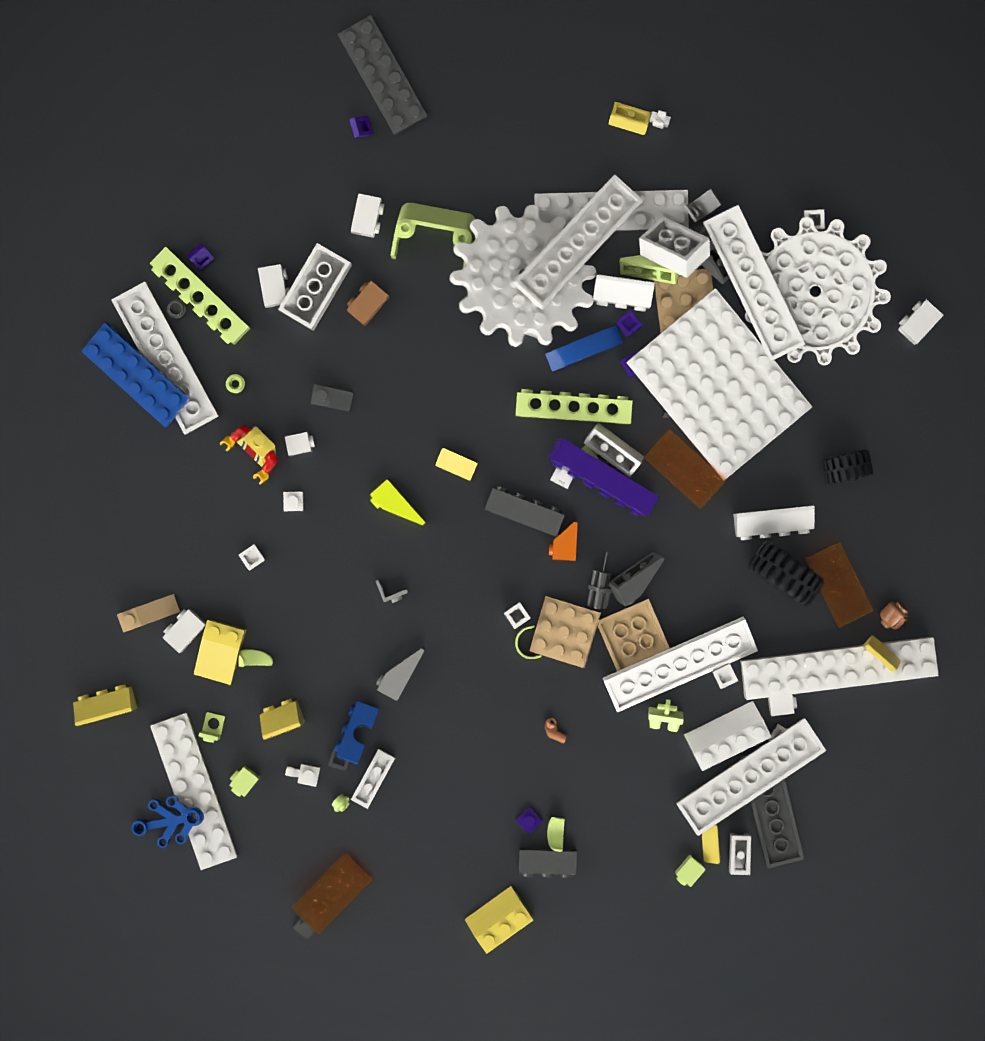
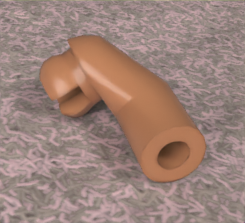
M554 718L546 720L544 727L547 736L564 744L567 734L558 731L557 721Z

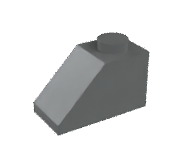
M314 384L311 404L350 412L353 393Z

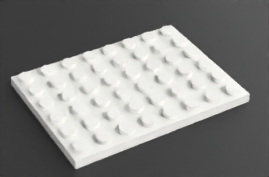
M716 288L626 362L723 481L812 408L811 404L775 360H769L762 344Z

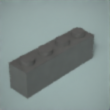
M497 486V489L492 488L485 510L557 537L565 516L561 514V509L551 506V509L544 508V503L533 500L531 503L525 500L526 496L515 493V496L507 494L508 489Z

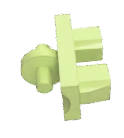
M666 699L665 704H658L657 708L649 707L648 720H650V728L660 729L661 722H668V730L677 732L680 724L683 725V711H677V706L670 705L669 699Z

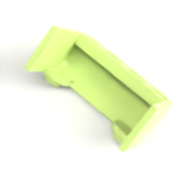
M406 203L401 207L397 220L391 257L396 259L399 239L410 238L415 232L416 224L454 231V245L459 242L471 244L473 243L474 233L470 229V223L475 218L472 214L416 203Z

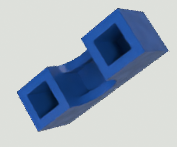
M357 701L356 706L352 704L348 714L351 716L349 723L345 722L341 732L344 734L342 741L338 740L334 749L337 752L336 757L358 765L365 745L355 740L354 731L359 727L372 729L379 709Z

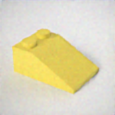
M212 619L207 620L194 674L231 685L246 629Z
M292 699L281 702L282 706L274 708V705L263 709L264 713L260 714V722L264 740L297 728L305 722L297 700L292 701Z

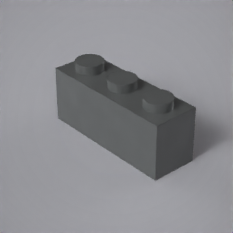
M519 848V873H523L522 876L533 877L534 874H542V877H553V874H561L562 878H572V875H577V849H563V851L558 852L550 848Z

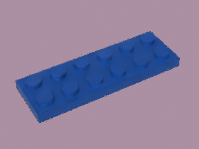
M104 322L81 351L164 427L170 425L191 399L107 322Z

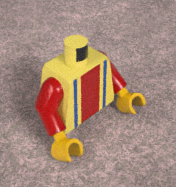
M242 425L230 436H226L220 442V445L222 443L227 444L228 448L225 451H228L237 442L262 467V470L253 476V479L259 476L261 480L259 484L269 478L268 473L271 472L278 461L275 445L258 427L250 428Z

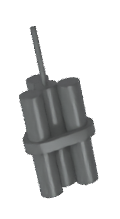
M606 552L603 571L593 570L591 584L588 585L590 590L587 606L595 609H607L610 593H612L608 582L613 579L614 573L605 572L608 552Z

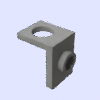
M709 189L684 208L694 222H697L721 206L722 203L714 191Z
M375 581L384 602L389 600L392 603L403 599L401 595L409 592L408 589L386 597L380 581Z

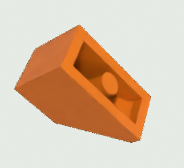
M573 522L553 540V544H549V555L552 556L553 560L576 561L578 522Z

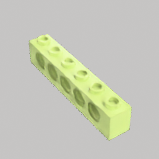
M167 247L150 262L153 266L151 270L159 278L163 276L167 280L165 284L171 290L177 289L181 293L179 297L186 304L190 302L194 306L192 310L200 318L204 315L208 319L206 323L214 331L218 329L222 333L220 337L227 344L231 342L235 345L248 332L250 327ZM175 266L176 273L169 276L167 274L168 267ZM184 279H189L190 281L187 289L181 288V281ZM198 292H202L204 295L201 302H195L194 296ZM210 306H216L218 309L217 313L213 316L208 314ZM225 319L231 320V326L228 329L222 328V322Z
M521 389V393L517 392L516 416L631 424L632 401L628 400L629 397L617 396L616 400L609 399V395H598V398H590V394L579 393V397L571 396L569 392H560L559 395H552V391H540V394H533V390ZM536 398L541 401L539 409H533L530 406L532 399ZM552 400L560 402V408L556 411L549 407V403ZM572 401H576L580 406L576 412L569 410L568 405ZM596 403L599 407L598 412L590 413L588 405ZM609 404L617 406L618 411L616 414L611 415L607 412Z

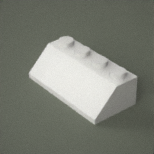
M317 243L278 310L314 331L352 264Z
M814 506L733 514L736 537H741V540L752 539V535H760V538H769L771 533H779V536L791 535L790 531H798V534L810 533L809 529H814L815 509Z
M753 701L684 734L702 771L771 738L767 726Z

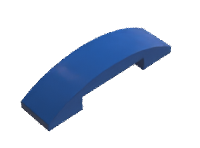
M613 326L545 355L552 372L572 363L623 344L617 326Z

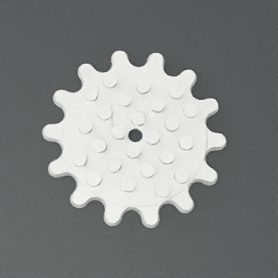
M535 205L527 206L524 215L521 218H515L510 214L506 206H499L495 211V224L487 225L479 219H474L470 223V229L475 235V241L471 244L459 242L454 246V253L464 259L465 267L462 270L453 271L450 275V281L455 285L465 286L468 290L467 297L459 304L460 310L464 313L475 310L481 312L484 319L480 330L485 335L492 334L495 329L500 327L506 329L508 341L512 346H519L526 333L535 334L541 344L548 345L552 341L551 329L553 326L561 325L567 331H574L577 328L578 323L572 315L574 307L589 308L592 306L593 298L582 289V283L595 278L597 271L593 266L583 265L545 307L541 309L516 287L513 282L519 276V271L525 270L566 227V220L562 216H557L552 222L544 223L539 219V210Z
M804 217L799 222L800 229L795 236L787 235L781 228L774 229L771 233L774 249L769 253L762 251L761 253L805 342V345L787 353L788 360L796 363L800 361L804 352L813 351L821 365H828L831 362V353L835 347H843L851 355L857 354L860 350V345L857 341L858 332L868 330L869 332L876 333L880 330L881 323L873 316L872 309L877 304L888 303L891 295L887 290L879 289L875 284V279L886 271L887 265L883 260L869 261L866 259L865 250L870 245L868 236L862 234L852 241L846 240L843 236L844 224L841 220H833L826 231L820 232L815 229L811 218ZM813 286L821 288V293L817 297H813L810 294V289ZM746 312V313H745V319H746L748 322L752 323L751 320H750V318H749V316H748V314H747V312Z

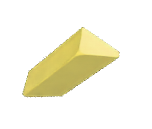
M615 102L609 125L645 135L652 112Z
M442 448L435 466L470 481L478 463Z
M870 636L863 644V647L890 671L895 672L901 662L900 658L876 637Z
M715 824L702 833L704 862L719 864L718 826Z

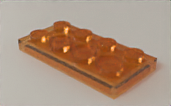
M670 429L644 457L650 465L699 509L726 482L719 473Z
M840 542L805 558L808 567L824 579V585L820 591L838 628L873 612L870 602Z
M344 853L291 909L319 935L372 879L347 853Z

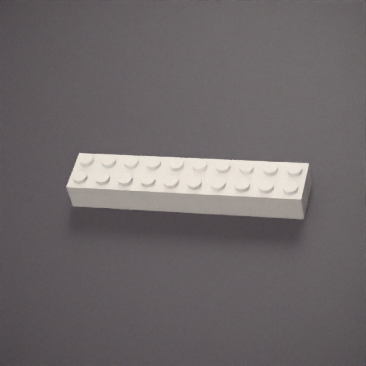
M922 637L882 642L901 660L895 672L890 671L866 650L863 645L740 660L744 698L750 700L938 676L934 638Z

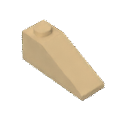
M172 594L119 613L117 617L124 633L181 611L175 595Z

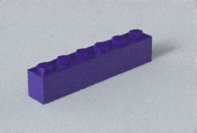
M558 438L547 459L552 461V466L560 470L562 468L566 469L569 476L574 479L581 478L584 480V485L591 489L594 487L599 489V494L606 498H614V503L623 508L625 506L631 509L630 512L638 517L641 515L648 516L659 497L565 439Z

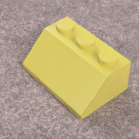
M126 684L114 687L115 691L108 692L105 689L96 692L97 696L89 697V694L77 697L78 701L73 702L75 725H83L137 709L132 686L126 687Z
M512 886L465 918L474 937L486 954L534 920V916Z

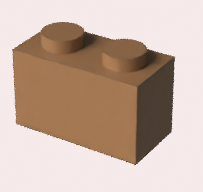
M372 281L369 284L365 282L359 289L361 293L358 297H352L347 303V312L364 326L367 325L389 299V295Z

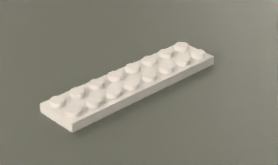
M614 175L517 277L513 284L537 306L543 309L642 203L643 199Z
M688 190L634 191L643 201L616 231L649 230L662 217L689 228L688 212L684 208L688 205ZM598 192L534 194L535 206L539 210V219L544 223H550L555 217L562 216L565 218L567 225Z
M739 205L704 221L703 223L769 360L772 361L805 345Z
M143 282L112 299L139 352L191 398L175 417L183 433L186 435L219 417L147 283Z
M743 616L602 679L616 711L619 712L758 650Z
M188 713L150 725L174 795L179 798V802L188 808L198 807L204 814L203 822L198 826H193L188 834L200 869L203 870L237 858L232 838ZM193 813L192 817L197 819V814Z
M803 718L676 804L697 836H699L824 753L826 749L806 719Z

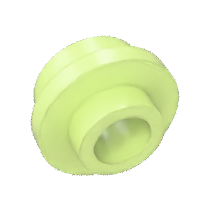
M238 374L230 375L226 380V387L232 393H240L245 387V380ZM237 380L239 382V386L233 387V381Z
M343 794L339 795L332 803L334 811L343 812L349 806V797Z

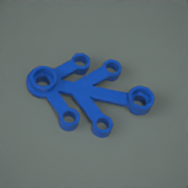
M171 795L166 799V804L184 814L177 816L162 806L159 799L154 798L148 803L149 809L158 812L165 818L149 822L142 819L137 820L132 824V832L136 836H142L150 829L168 826L164 834L157 840L158 846L165 848L170 844V838L178 824L185 823L182 831L175 836L176 843L182 845L187 842L188 834L192 827L198 826L203 822L204 814L202 810L198 807L188 808L179 802V798L176 795ZM170 798L175 800V804L170 802ZM152 802L157 803V808L153 807ZM193 813L197 814V819L192 817ZM139 824L144 826V830L139 828ZM179 835L184 837V841L179 839ZM161 839L166 840V845L162 844Z

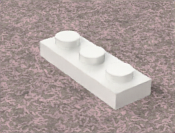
M378 749L351 800L368 809L395 757Z

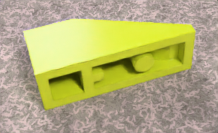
M388 479L370 494L372 497L370 501L377 509L381 507L386 511L421 525L426 523Z

